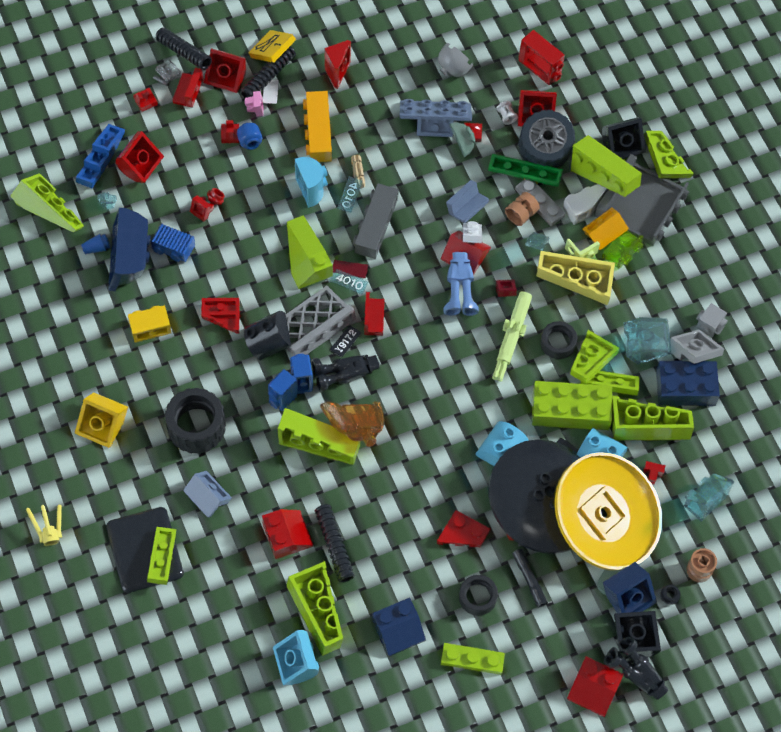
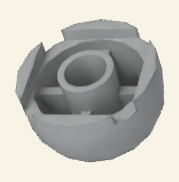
M446 43L438 56L439 65L442 67L440 71L447 77L449 75L453 77L464 76L470 71L473 64L469 65L467 63L469 59L456 47L451 49L448 47L450 44Z

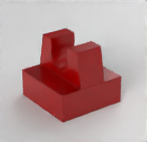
M150 88L133 95L135 102L142 112L158 105Z
M226 120V124H221V143H239L237 137L239 124H234L233 120Z
M197 195L192 198L190 212L204 222L208 219L215 204L213 202L209 204L204 196L199 197Z
M646 461L643 473L648 474V480L652 485H655L657 477L663 476L666 465Z

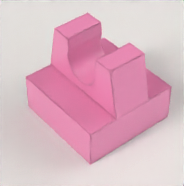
M261 91L253 92L252 97L245 98L247 112H255L256 117L264 116Z

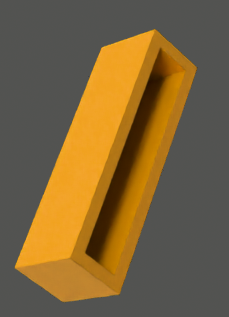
M328 91L306 92V99H303V110H307V114H304V125H308V129H305V140H309V145H306V156L310 155V158L318 162L332 161Z

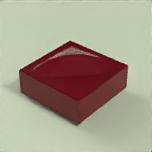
M514 279L496 280L498 297L517 296Z

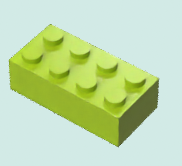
M535 381L532 400V426L577 429L595 428L596 430L609 431L612 422V386Z

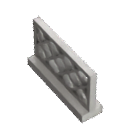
M325 286L286 314L288 330L290 327H300L299 333H289L290 338H298V341L287 348L292 356L296 354H309L356 320L354 308L350 304L347 305L328 286ZM326 293L331 296L330 301H320L321 297ZM316 305V311H306V307ZM319 306H329V312H319ZM333 306H341L343 308L339 312H332ZM301 316V322H291V318ZM305 316H315L314 322H304ZM318 316L328 317V320L324 323H317ZM303 327H313L310 333H302Z

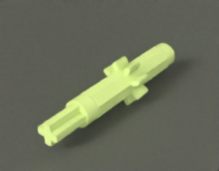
M523 291L519 293L510 320L505 319L503 331H506L497 357V365L492 378L494 380L502 382L507 365L510 364L518 338L519 336L524 337L527 326L523 324L532 299L530 293Z

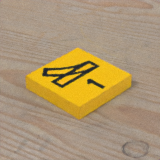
M270 30L248 53L253 59L274 63L294 43L296 38L293 34Z

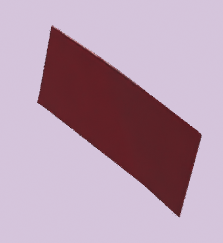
M334 259L333 273L366 278L367 264Z

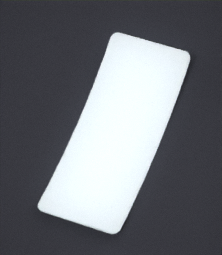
M272 80L264 88L263 103H277L278 80Z

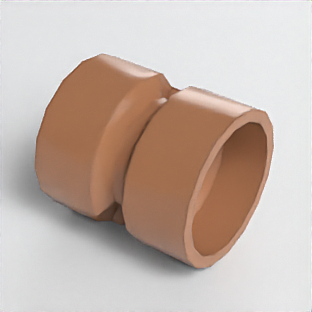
M523 192L505 208V213L512 223L522 226L529 217L533 216L540 209V206L533 195Z
M706 548L696 550L687 565L688 576L696 582L707 581L717 565L715 554Z

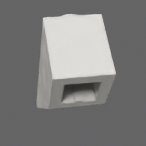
M596 184L592 187L584 188L579 193L570 194L565 198L563 209L573 225L591 217L606 194L607 188Z

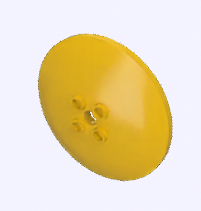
M592 453L573 462L564 471L558 482L555 493L556 519L564 539L579 557L598 568L617 571L623 570L634 562L637 564L643 562L652 553L661 533L662 512L653 485L636 465L615 454ZM601 509L607 512V518L602 516Z

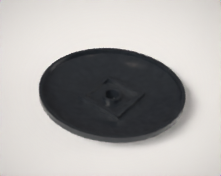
M529 440L508 449L494 465L488 484L489 502L493 515L505 533L523 547L546 554H557L572 550L558 526L555 513V493L564 471L580 458L575 451L554 441ZM545 489H550L553 492V497H548L545 494Z

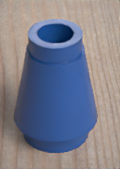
M98 234L81 244L85 255L107 251L111 247L106 234Z

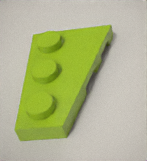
M646 131L644 133V139L659 178H691L694 173L691 169L685 167L683 158L676 155L673 150L674 146L663 131Z
M588 330L579 354H577L571 368L570 375L585 384L588 383L618 354L619 347Z

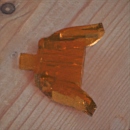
M326 401L320 404L321 410L337 431L347 435L352 441H364L367 447L376 444V436L382 431L385 421L381 402L374 401L373 404L341 406L337 403Z

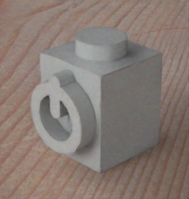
M711 303L705 311L702 310L697 316L698 324L696 328L710 337H713L715 333L717 335L720 334L728 322L725 319L727 312Z

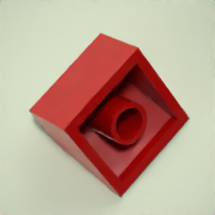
M280 509L262 515L263 527L275 560L313 547L300 510Z
M586 656L567 700L605 717L624 674Z

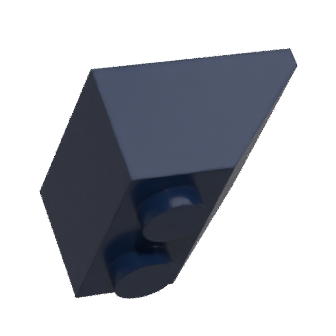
M636 562L603 582L606 596L617 613L642 612L657 603L650 574Z
M410 597L372 613V622L389 657L426 641L418 613Z

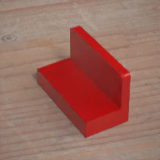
M195 67L193 75L182 73L172 100L174 104L193 108L203 81V73L200 68Z
M366 292L364 335L383 336L385 299L370 298V292Z

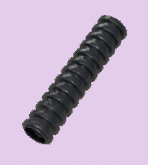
M165 27L157 31L155 38L162 45L201 70L209 68L212 62L209 55Z
M290 46L274 63L267 62L262 67V70H259L255 77L241 89L242 96L244 98L252 97L253 92L263 90L289 61L296 56L295 50Z
M324 504L317 507L314 512L317 515V520H319L320 530L323 531L324 541L327 542L326 547L329 548L330 559H333L332 564L334 565V570H336V576H339L337 579L339 582H347L355 577V573L352 572L351 561H349V556L346 555L345 544H342L343 539L341 538L339 527H337L336 518L333 516L331 505Z

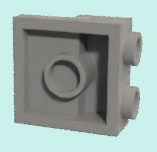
M699 329L671 337L668 351L679 360L688 358L692 363H698L722 356L724 348Z

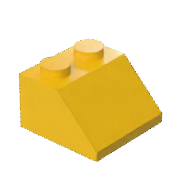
M93 392L83 400L74 434L110 448L124 424L128 406Z

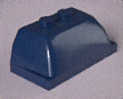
M119 207L113 223L108 291L116 292L119 285L129 284L140 278L145 270L146 263L149 261V252H146L147 247L150 245V236L147 235L148 219L127 208Z

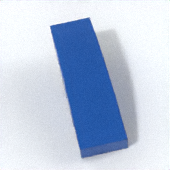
M111 124L106 126L92 144V151L84 160V167L76 176V183L89 188L94 187L114 155L125 133V129Z

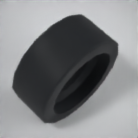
M552 322L543 329L540 340L541 348L550 358L565 359L575 350L577 333L566 322ZM553 332L564 333L569 337L570 344L566 348H554L549 344L548 336Z
M484 575L468 577L462 583L459 591V602L462 608L467 613L475 616L489 613L495 607L498 598V590L495 583ZM473 585L485 586L490 592V599L483 606L473 605L467 599V590Z

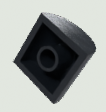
M636 117L603 126V145L620 158H627L630 154L635 156L646 153L642 118Z
M277 311L245 326V342L256 359L262 360L291 347L285 312Z
M655 611L614 614L617 642L626 637H633L637 641L636 651L638 654L651 657L660 653L661 646ZM619 649V652L625 659H631L628 655L623 654V652Z

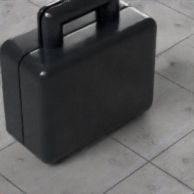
M157 507L108 521L106 524L121 588L125 593L160 585L148 583L147 578L156 527L172 529L168 512L164 507ZM176 541L173 548L168 582L181 579L184 575Z

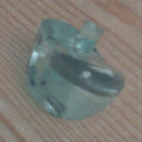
M103 192L97 196V199L102 208L113 209L116 205L117 196Z

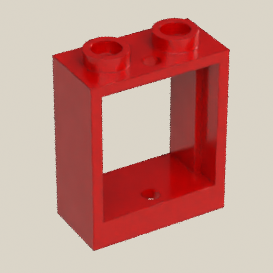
M532 30L521 40L518 61L546 84L551 85L562 76L565 55L535 30Z

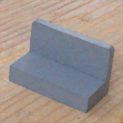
M470 180L446 204L449 215L466 223L489 202V199L480 194L477 183Z
M207 471L194 474L184 489L188 497L207 517H211L219 506L228 504L232 499Z

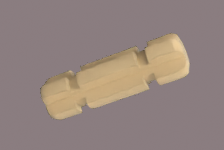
M353 155L351 162L354 180L357 183L356 187L358 189L364 188L365 179L361 156Z

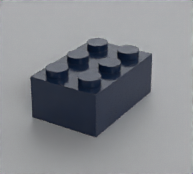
M659 361L656 369L658 406H716L720 397L717 361H701L698 363H692L691 361Z

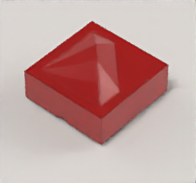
M464 123L473 131L475 142H481L482 124Z

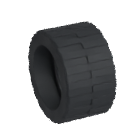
M199 388L185 389L171 398L166 407L165 421L169 438L173 444L180 450L191 454H200L215 448L223 439L226 431L224 408L220 399L214 393ZM193 409H202L214 416L213 423L206 430L197 433L182 430L177 425V422L184 413Z

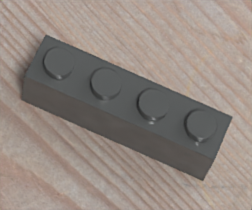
M379 183L375 190L372 189L370 205L367 204L364 210V215L366 216L364 220H360L359 234H355L352 243L355 246L356 254L376 259L398 201L399 189Z

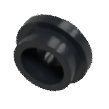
M666 585L662 588L660 597L664 603L674 605L680 600L681 593L676 586ZM667 593H672L674 597L669 598Z

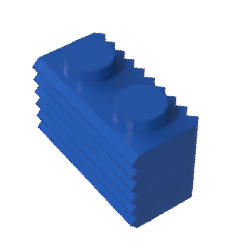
M160 224L151 240V246L153 251L159 255L164 253L169 255L174 261L179 262L181 260L186 262L195 247L194 236Z
M296 354L290 358L291 375L296 378L297 394L312 392L313 374L310 357L308 354Z
M285 369L268 384L269 403L273 408H279L281 411H284V408L290 406L289 403H292V400L297 398L296 378Z

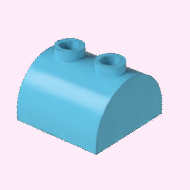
M300 157L295 159V179L309 208L321 201L324 187L328 186L326 180L328 174L325 166H321L317 160L310 157Z
M499 421L476 452V456L494 466L508 449L529 440L517 427L507 422Z
M592 428L583 441L577 455L581 458L592 453H611L623 457L628 447Z
M297 630L273 646L283 685L298 684L315 677L319 673V665L315 660L313 644L310 642L307 631Z

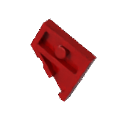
M202 298V319L240 334V298Z
M455 510L439 536L437 544L468 545L480 548L488 536L490 528Z

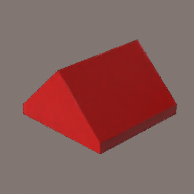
M349 40L324 48L325 70L336 89L339 88L351 63V41Z
M211 48L209 56L212 62L209 68L206 69L203 83L238 93L246 75L245 58Z
M458 230L450 235L441 260L450 264V260L453 259L452 253L466 252L474 275L491 249V246L483 242H463V232Z

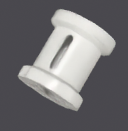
M504 101L497 106V111L501 113L502 121L505 125L512 124L518 119V115L512 109L511 101Z

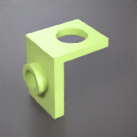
M567 239L565 249L570 256L592 259L598 253L600 243L597 241L584 250L579 251L574 243Z

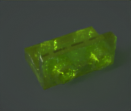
M626 231L611 243L603 252L602 257L608 262H614L615 267L620 269L623 265H628L635 252L638 253L642 249L644 236L640 235L637 238L629 231Z

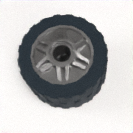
M553 110L535 112L526 119L522 126L518 143L520 155H522L524 161L554 168L561 167L571 155L575 143V130L568 118L560 112Z

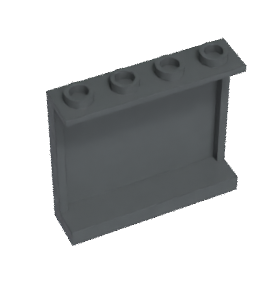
M630 154L626 162L642 173L640 187L626 197L608 189L597 206L595 217L598 218L612 207L620 213L629 229L626 233L654 246L656 241L660 242L665 233L663 229L670 226L673 220L671 217L673 213H678L681 204H679L681 200L685 201L687 198L689 183L686 182L684 187L666 178H659L658 174L637 164V157Z

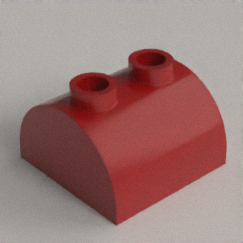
M520 90L518 126L522 127L526 119L535 112H540L541 110L555 111L557 92Z
M138 131L115 162L119 170L128 178L138 183H145L164 155L143 131Z

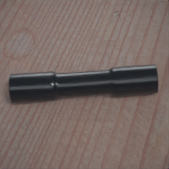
M518 549L514 551L512 555L528 584L537 608L548 604L547 598L533 574L524 550Z

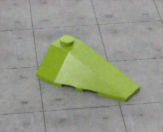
M40 173L21 180L10 195L18 206L73 233L84 227L74 212L64 206V199L56 196L54 193L56 189Z

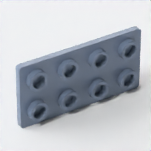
M405 99L400 101V118L417 119V136L453 137L449 124L454 123V120L472 121L471 103L466 101L449 102L441 100L440 102H432L431 100L414 101L412 99Z

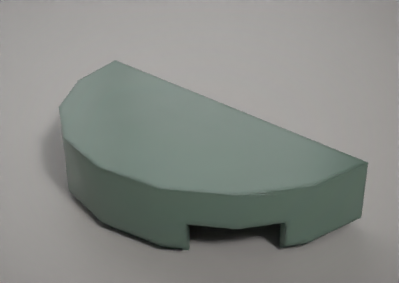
M458 122L451 123L449 126L463 157H466L474 148V133L469 126Z

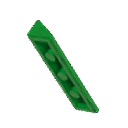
M493 153L488 167V171L556 187H559L563 176V169L543 166Z

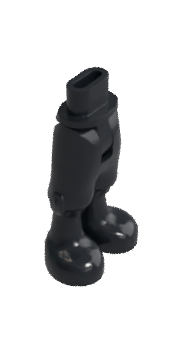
M376 355L338 358L332 364H322L319 358L311 359L314 378H316V384L320 392L326 391L328 386L334 383L346 384L349 381L372 374L373 370L380 369ZM333 372L336 373L335 375L325 376L326 374H329V373H333Z
M626 637L618 642V648L623 654L628 655L632 659L633 664L628 662L615 647H612L605 656L604 663L608 668L621 667L624 677L632 681L647 695L659 700L668 692L669 689L664 685L665 681L649 662V658L637 653V641L633 637Z

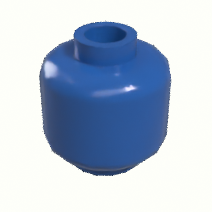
M244 123L237 130V137L243 148L253 150L261 144L262 134L255 123Z

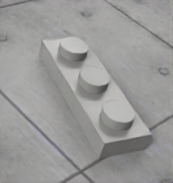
M525 179L516 185L515 190L520 195L523 192H528L535 197L540 206L537 213L550 226H553L565 217V212L534 181Z

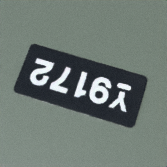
M349 325L330 350L343 357L360 336L361 332Z

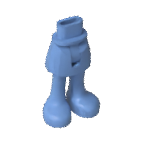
M466 252L452 253L453 259L450 260L447 280L451 283V298L444 306L443 311L444 314L449 316L460 313L459 286L462 285V312L464 315L473 316L478 314L479 307L473 302L471 296V282L474 281L470 260L467 259Z

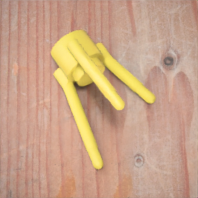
M61 505L57 506L56 529L54 526L49 525L45 506H41L45 527L42 529L43 532L30 508H26L28 516L39 536L40 543H44V546H52L59 543V538H62Z

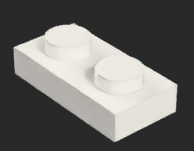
M474 221L463 223V242L482 243V224Z

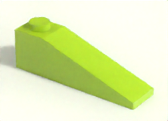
M304 215L287 221L291 275L297 288L300 289L332 277L333 265Z

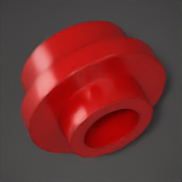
M213 188L207 192L208 200L215 205H221L224 202L225 195L219 189Z

